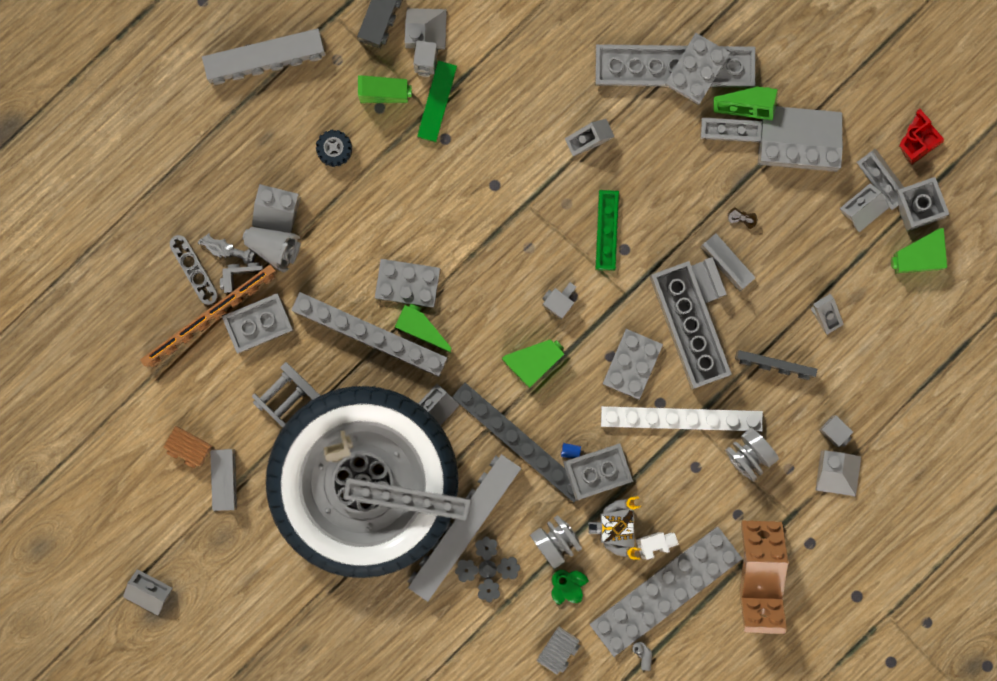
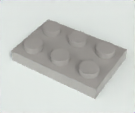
M695 33L665 85L699 105L730 52Z
M381 259L375 299L434 308L440 268Z
M278 293L222 316L237 354L294 331Z
M625 329L603 385L640 400L663 344Z
M621 444L563 462L576 501L633 482Z

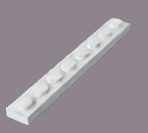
M601 407V427L747 431L752 427L756 431H762L763 411Z

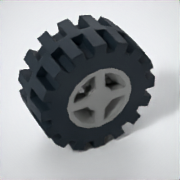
M332 129L328 132L325 131L323 135L319 136L316 142V152L319 159L327 166L339 167L350 159L352 144L344 132Z

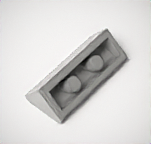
M874 149L857 161V164L874 187L883 193L888 206L893 210L899 206L897 190L904 188V186L879 152Z

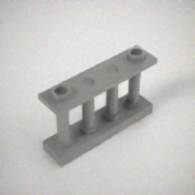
M287 362L280 367L283 370L282 376L261 397L257 394L252 395L255 399L253 404L261 411L265 409L282 427L286 423L280 417L302 395L305 396L307 394L312 400L321 396ZM293 380L298 385L296 387L297 390L274 412L266 403L288 381L291 382Z

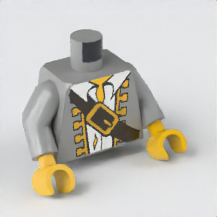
M638 496L613 502L604 508L603 513L600 514V522H588L589 534H600V541L604 543L607 550L618 556L629 557L633 560L641 559L635 556L636 550L642 551V549L634 547V509L641 507V505L635 506L634 500L639 499Z

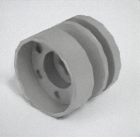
M751 427L741 435L744 446L733 442L732 444L737 452L730 447L725 449V452L733 466L742 475L754 482L757 477L752 470L762 475L763 471L759 464L762 463L770 468L779 460V457L767 441Z
M558 515L554 517L558 524L557 527H554L550 521L547 522L550 529L549 533H546L540 527L530 534V537L553 569H556L565 562L561 554L565 551L571 557L574 555L569 548L573 545L577 552L582 550L574 531Z

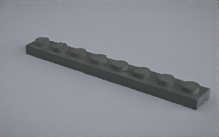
M464 383L452 398L572 502H575L576 499L566 469L467 383Z

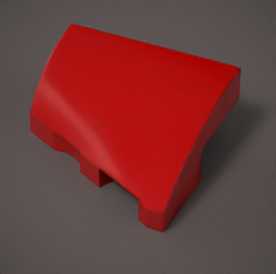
M918 109L899 147L907 160L913 165L943 143L944 138L933 127L931 120L925 113Z

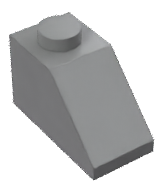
M603 119L586 125L566 137L565 140L572 156H576L612 139L614 134L607 119Z

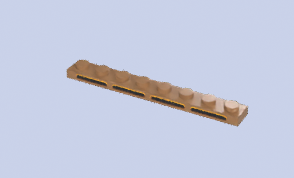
M271 264L141 358L142 364L145 367H154L162 361L161 357L165 354L171 355L178 349L176 346L182 342L185 344L192 340L194 333L198 330L202 332L210 326L209 322L213 319L219 320L222 318V316L227 314L226 310L231 306L235 308L243 302V297L246 295L252 296L259 290L258 287L261 284H268L274 280V275L277 271Z

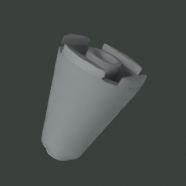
M250 227L243 234L244 245L279 271H288L290 269L287 268L288 264H293L298 256L301 243L297 242V239H300V236L294 233Z

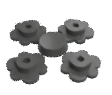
M484 537L483 540H478L475 543V547L478 549L476 554L482 556L486 561H483L478 569L472 560H460L455 573L459 575L458 578L461 582H466L467 580L473 581L474 575L479 571L480 575L487 579L483 584H479L478 589L480 591L478 592V597L481 600L486 599L487 602H492L493 599L500 597V591L498 590L499 584L493 583L489 578H492L498 571V573L502 574L503 579L508 577L516 579L520 565L517 564L516 558L510 557L508 560L503 558L501 564L496 567L495 563L490 561L492 555L497 554L495 549L498 545L497 541Z

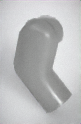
M637 642L633 645L632 650L642 659L641 670L650 671L652 651L644 643Z

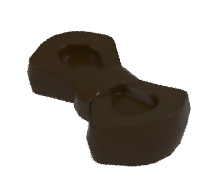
M736 207L728 213L730 223L739 221L745 223L749 229L755 227L758 222L755 213L747 214L744 211L741 212Z

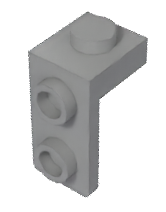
M248 263V267H240L239 264L227 265L228 268L222 269L223 278H220V289L224 290V293L228 295L234 291L233 274L256 273L262 271L265 267L260 266V263Z

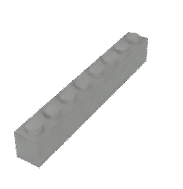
M299 292L291 311L435 376L440 377L447 362V357Z
M502 454L500 457H494L489 464L492 467L489 473L484 472L477 481L480 483V486L477 490L472 489L466 499H470L467 519H456L453 524L449 522L442 540L439 539L431 548L434 550L430 557L426 555L419 564L422 567L419 573L414 572L407 581L410 583L408 588L427 602L521 470L518 465Z

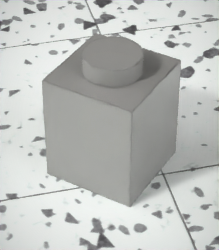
M836 415L832 416L819 429L835 447H840L841 445L844 447L852 439L850 435L853 431Z

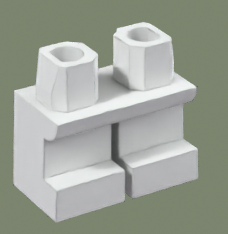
M657 532L636 539L638 548L642 549V551H639L641 558L645 560L654 558L652 551L659 550L668 553L670 552V547L678 545L675 533L664 535L662 532Z

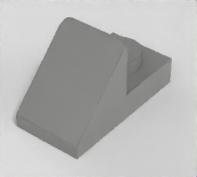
M831 294L813 304L811 311L826 334L844 325L835 299Z

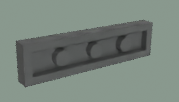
M736 351L735 359L740 360L739 364L751 366V363L759 365V369L770 371L771 368L778 369L780 374L790 376V373L798 374V378L810 380V377H816L818 369L745 351Z

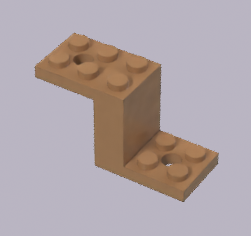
M742 520L744 560L739 591L744 632L786 634L787 627L783 606V593L788 558L782 522Z

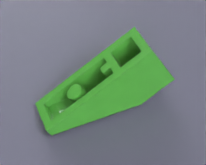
M754 87L714 97V112L773 120L777 105L778 89Z
M410 304L409 307L404 305L395 328L451 353L452 348L427 317L420 312L421 308Z

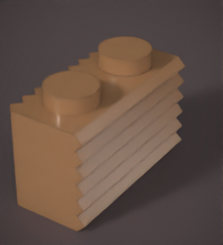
M175 426L163 448L168 450L166 452L168 455L176 459L178 456L185 459L184 463L195 469L196 466L201 467L212 445Z

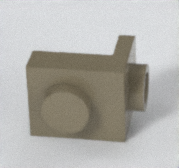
M344 430L340 431L342 443L323 448L326 462L331 461L335 463L343 460L344 457L351 456L350 448H353L351 437L346 436Z

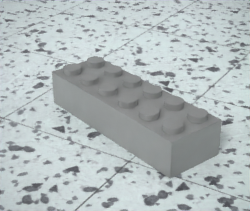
M688 261L652 274L650 276L651 283L691 390L732 375L690 262Z

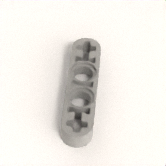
M181 235L174 236L170 240V248L202 303L210 306L214 305L218 301V292L190 243ZM176 241H184L182 244L185 251L189 249L190 252L183 254L178 247L175 248L174 246L177 245ZM188 256L193 257L195 260L192 267L184 265V259ZM199 273L203 274L204 282L200 285L195 284L194 276ZM209 283L210 286L206 287L209 293H214L212 296L213 300H204L206 293L204 290L199 292L198 289L204 288Z

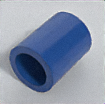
M563 443L561 457L570 459L579 457L581 446Z

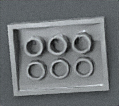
M776 106L773 120L761 119L762 130L761 142H759L758 165L834 172L841 168L843 149L842 112Z

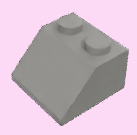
M935 177L897 190L899 211L906 231L942 220L949 215Z
M259 184L254 203L252 226L292 233L301 199L300 195Z

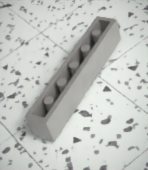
M317 28L202 56L209 83L219 85L225 83L227 79L240 80L244 78V75H260L264 73V70L268 69L277 71L283 69L285 65L297 66L301 65L302 61L309 59L310 61H318L322 59V56L326 55L321 34Z

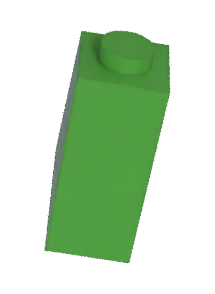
M358 75V97L360 103H408V97H412V85H408L407 79Z
M939 228L894 253V257H891L892 269H895V274L946 269L947 258L944 228Z
M550 339L505 355L502 360L530 388L564 355L562 352L564 348L557 340L553 342Z

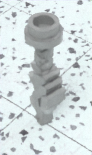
M210 233L198 241V244L206 246L214 256L220 258L222 256L224 258L235 256L243 259L244 263L248 264L253 263L256 253L252 252L251 249L246 251L236 249L233 244H228L225 239H213Z

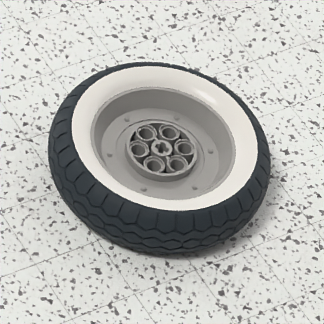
M353 386L333 390L313 399L299 409L284 425L276 438L266 471V494L269 509L279 532L295 552L314 566L336 575L352 578H371L387 575L411 565L424 556L437 543L451 520L450 517L376 504L363 507L358 501L344 500L341 497L342 491L345 490L347 479L341 480L338 478L337 473L340 470L348 471V478L361 480L362 477H365L366 481L457 497V462L446 433L426 409L405 395L373 386ZM344 430L345 435L351 437L353 448H350L351 456L344 457L343 460L335 463L331 461L326 462L323 448L342 443L340 431ZM356 457H362L365 460V464L357 467L354 465L353 460ZM374 465H383L384 471L381 474L374 473L372 470Z

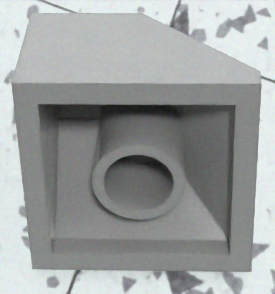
M407 8L405 47L416 48V41L437 43V49H445L447 9Z
M822 450L815 490L856 496L861 456Z

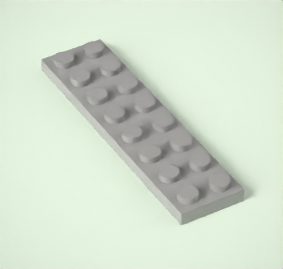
M596 44L595 85L666 86V81L687 46ZM720 46L730 52L710 87L754 88L755 47Z
M717 526L589 625L615 657L742 560V557Z

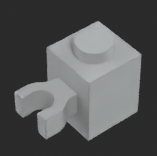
M570 282L562 293L556 288L553 291L548 290L542 298L545 301L542 306L562 320L574 304L569 299V296L576 289V286Z

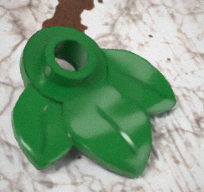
M563 569L557 570L551 579L554 586L551 592L552 599L558 605L562 604L565 599L572 603H580L583 598L580 587L588 583V578L577 570L572 572ZM561 577H565L563 583H559Z

